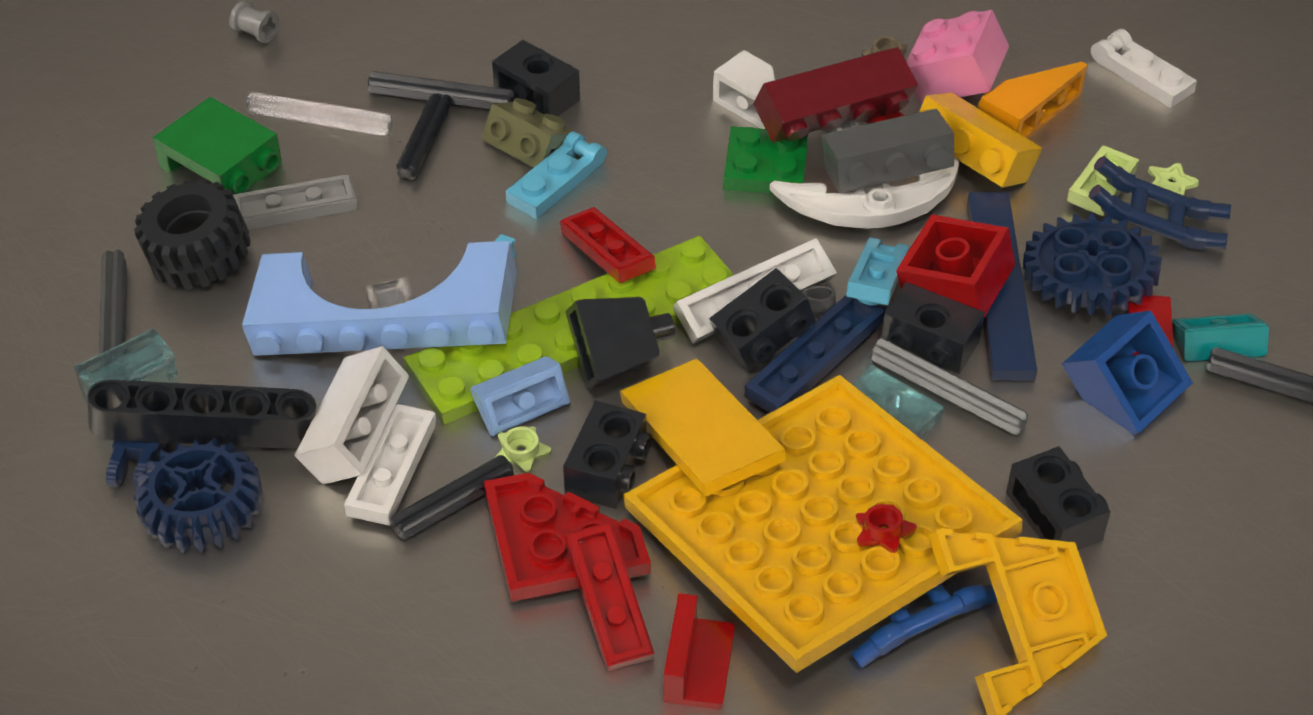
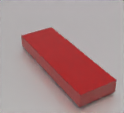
M589 208L560 221L562 234L619 283L656 269L655 256L597 208Z
M612 522L565 534V542L606 671L610 672L654 659L655 652Z

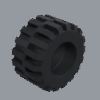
M201 179L198 182L186 180L183 181V184L177 186L172 184L162 193L158 191L152 196L153 200L145 202L141 207L142 213L136 216L135 224L137 227L134 228L135 236L153 274L162 283L167 282L173 288H178L183 285L184 289H194L197 285H201L203 288L210 286L211 282L217 279L221 281L227 278L228 272L236 271L241 266L239 260L246 259L249 253L247 247L251 245V239L232 192L229 189H225L218 182L211 184L209 180Z

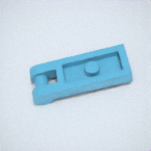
M575 131L570 132L558 149L505 191L506 203L537 220L604 163L607 149L596 142L589 144L583 135ZM578 156H581V157H582V158H580L579 160H576V159H575V158L578 157Z
M869 237L848 281L846 297L855 298L866 305L883 304L888 306L898 283L896 269L910 249V245L897 243L896 247L882 244L881 239Z

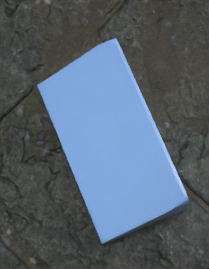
M547 356L470 388L475 404L491 436H495L500 432L509 430L571 403L560 364Z

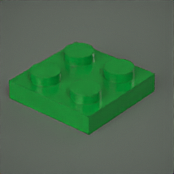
M731 126L723 190L773 194L769 189L770 183L773 181L804 183L808 134L796 141L790 142L785 139L772 143L766 129Z

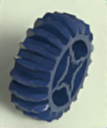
M195 438L192 446L183 447L177 442L174 452L168 453L160 450L159 462H147L146 473L138 475V488L134 490V501L137 507L138 519L141 524L143 523L152 540L159 539L165 549L176 544L177 548L184 553L190 546H196L203 553L206 545L214 543L221 549L223 539L230 537L238 540L239 528L252 527V516L260 514V500H262L263 489L258 469L255 467L254 462L250 461L245 451L237 452L232 442L221 447L217 440L213 438L207 445H202ZM227 483L233 486L229 493L223 490ZM169 497L174 499L170 507L165 505Z

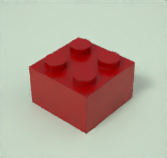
M931 214L896 269L900 289H902L906 282L984 311L985 318L1015 266L1009 228Z

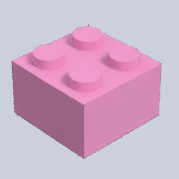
M993 9L983 12L970 11L960 17L946 20L938 18L924 24L907 60V64L918 83V87L914 92L921 105L926 95L952 92L959 97L990 92L1009 48Z

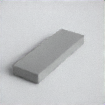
M350 174L233 194L248 230L358 210Z

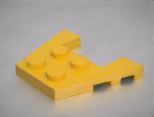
M945 528L937 529L928 534L941 576L986 566L1018 664L975 676L987 715H1006L1012 710L1013 706L1025 697L1032 695L1043 686L1044 682L1060 670L1068 667L1107 636L1075 542L1020 536L1015 539L994 537L992 533L974 532L966 534L953 532V529Z

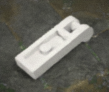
M1124 29L1116 30L1108 36V40L1102 39L1091 47V55L1098 64L1169 108H1172L1195 92L1196 79L1133 42L1130 34Z

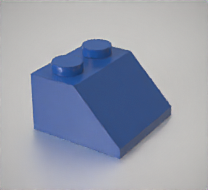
M1152 311L1116 315L1062 363L1081 398L1132 434H1139L1193 384Z

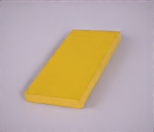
M697 358L620 390L622 403L627 409L646 413V430L652 434L657 443L705 497L786 461L785 448Z

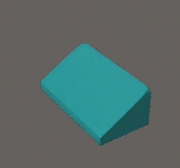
M1252 313L1172 320L1173 335L1180 354L1185 361L1208 360L1212 349L1215 347L1248 357L1265 356L1268 353L1269 325Z

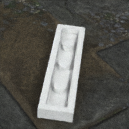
M818 239L810 240L677 301L673 309L692 343L694 344L715 334L709 318L775 268L780 270L801 292L806 288L818 286L831 280L837 272Z

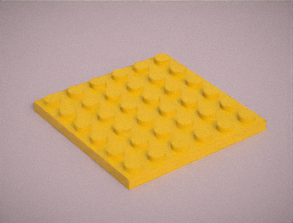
M841 375L832 378L758 419L763 427L785 448L786 461L706 497L678 465L623 494L625 508L796 673L957 574L941 576L928 536L931 532L945 528L953 529V532L972 534L974 532L992 533L994 537L1014 538L1022 533L1023 523L1022 518ZM878 504H892L901 511L903 520L912 522L917 527L913 534L900 538L896 553H891L880 545L861 547L857 543V538L863 529L856 521V514L866 513L869 508Z

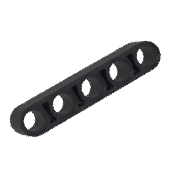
M102 380L95 383L87 394L89 430L97 438L111 441L193 444L195 438H197L202 445H207L215 438L220 445L232 442L233 446L293 449L299 447L316 414L315 399L308 392L299 389Z

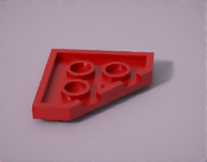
M531 473L484 481L485 496L511 602L579 589L580 586L565 542V534L607 522H612L629 577L634 578L651 574V561L639 525L624 518L621 522L600 513L599 506L573 493L567 492L563 495L545 486L543 479Z

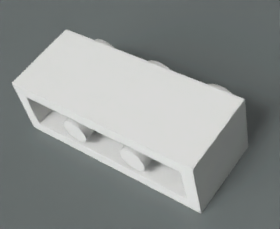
M383 346L343 359L294 455L323 485L363 474L409 378L407 372Z

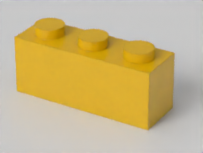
M952 92L926 95L919 112L937 108L954 132V157L1000 187L1027 183L1042 151V147Z

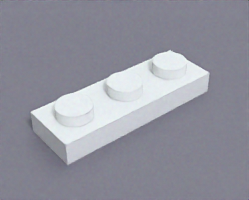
M400 404L395 405L363 474L357 477L345 501L346 516L390 526V518L396 513L437 424L435 412Z

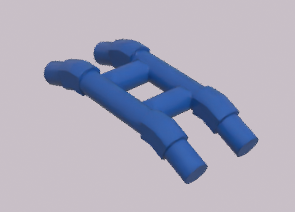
M942 584L937 585L925 593L933 605L913 615H910L905 607L889 615L888 618L891 623L870 635V639L851 652L852 656L863 669L880 655L884 656L893 648L903 644V641L960 613L965 614L971 610L982 608L983 605L997 603L992 584L967 586L955 591L952 596Z

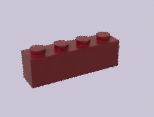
M899 47L763 83L753 105L772 143L785 139L792 142L803 138L813 131L821 129L823 132H828L848 121L863 122L876 113L887 110L890 113L900 111L909 104V99L918 87V83Z

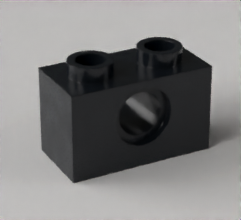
M521 40L492 61L494 87L513 90L515 98L525 99L536 105L535 110L542 114L559 116L580 101L579 70L525 40Z
M906 282L884 314L882 338L941 368L960 374L980 342L985 312Z

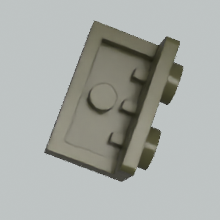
M515 98L513 102L492 103L482 139L534 168L550 155L551 149H558L563 144L565 137L574 130L565 126L566 121L552 114H542L535 110L536 105L525 99Z

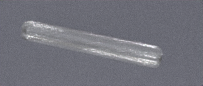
M256 91L249 92L245 101L246 111L254 115L384 137L389 136L393 128V118L387 113Z

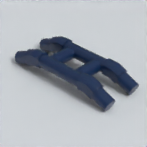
M1105 156L1100 157L1096 161L1094 169L1103 175L1110 185L1121 192L1132 193L1129 204L1122 201L1116 195L1110 194L1101 185H1096L1091 189L1089 198L1098 204L1101 210L1112 217V219L1119 222L1125 219L1130 224L1178 241L1180 245L1191 249L1205 250V248L1226 250L1228 233L1207 232L1204 229H1195L1190 226L1185 227L1184 219L1187 216L1197 220H1230L1231 204L1212 203L1208 200H1199L1194 197L1189 198L1136 178V175L1128 173L1121 166H1116ZM1151 200L1169 207L1168 220L1146 212L1147 201Z

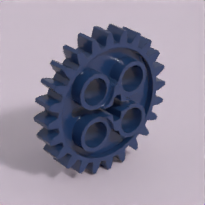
M1090 213L1088 220H1082L1077 214H1073L1072 222H1067L1063 218L1058 217L1056 227L1044 223L1043 233L1034 231L1032 233V241L1026 242V249L1023 255L1024 279L1031 281L1032 291L1041 290V299L1043 301L1053 297L1056 298V308L1066 303L1071 304V313H1076L1080 307H1086L1089 315H1094L1096 308H1102L1109 315L1112 312V306L1115 305L1127 311L1129 301L1139 305L1142 304L1143 295L1151 296L1153 294V286H1158L1162 263V257H1159V246L1152 245L1151 235L1141 236V227L1127 229V220L1125 219L1114 224L1111 223L1112 217L1107 215L1103 221H1099L1094 213Z

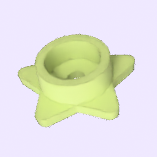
M1175 163L1168 168L1151 166L1148 170V173L1154 179L1152 184L1184 196L1187 189L1199 186L1198 179L1184 174L1180 163Z
M520 426L512 428L506 433H498L502 449L495 457L504 455L511 464L517 466L523 473H530L534 461L549 456L552 448L539 442L534 426L529 428ZM521 447L525 448V450H517V449H518V448H521Z

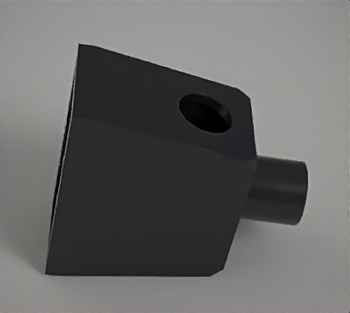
M642 297L581 299L575 301L565 311L587 390L596 388L650 364L659 357L657 342L675 337V325L672 316L669 313L650 317L646 302Z

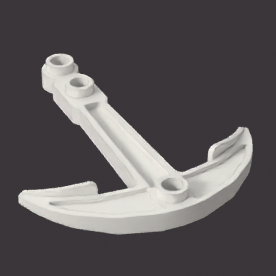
M855 120L848 121L829 132L858 127L860 124ZM954 158V167L917 175V182L892 187L886 182L853 190L850 193L826 194L827 186L824 183L773 181L770 183L769 189L787 206L813 219L834 226L864 229L883 228L899 225L924 215L940 203L954 186L958 174L959 160Z

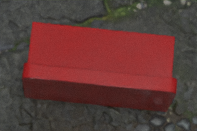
M678 593L664 669L663 703L720 710L724 704L735 625L731 622L697 618L698 595Z

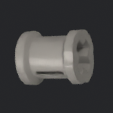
M242 0L232 9L229 24L234 32L249 33L254 35L257 41L267 44L272 41L278 32L279 18L273 11L267 10L263 12L254 8L251 2Z

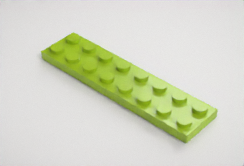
M699 235L653 254L655 256L656 269L630 280L619 283L607 273L512 312L506 344L428 347L403 357L405 370L444 426L479 411L470 390L471 387L546 356L560 364L563 374L581 367L565 313L575 301L581 299L642 297L646 302L650 317L669 313L673 318L674 325L677 326L681 324L673 309L677 301L734 276V274Z

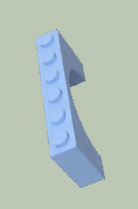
M510 241L468 243L464 256L458 266L438 286L413 300L377 309L347 308L330 303L318 296L312 290L313 280L303 252L262 254L242 328L253 356L364 351L381 346L385 349L506 344L517 276Z

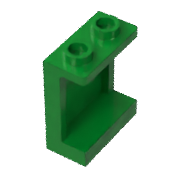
M212 97L207 98L152 137L159 166L162 169L172 173L183 165L213 183L218 182L222 184L232 194L246 192L282 163L277 133Z

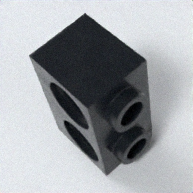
M777 268L709 318L719 343L748 373L758 365L769 361L775 352L794 338L803 335L816 322L808 298Z
M595 400L563 465L564 493L570 492L591 503L616 509L623 493L633 489L637 475L636 465L638 460H645L651 447L652 434L646 433V413Z
M1060 446L1012 464L1006 494L1040 539L1075 542L1078 550L1103 541L1111 513L1105 498L1101 494L1096 493L1083 477L1079 465L1071 461Z

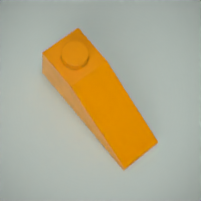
M1081 61L1005 80L994 90L986 92L982 96L978 109L1028 139L1082 95L1088 65Z

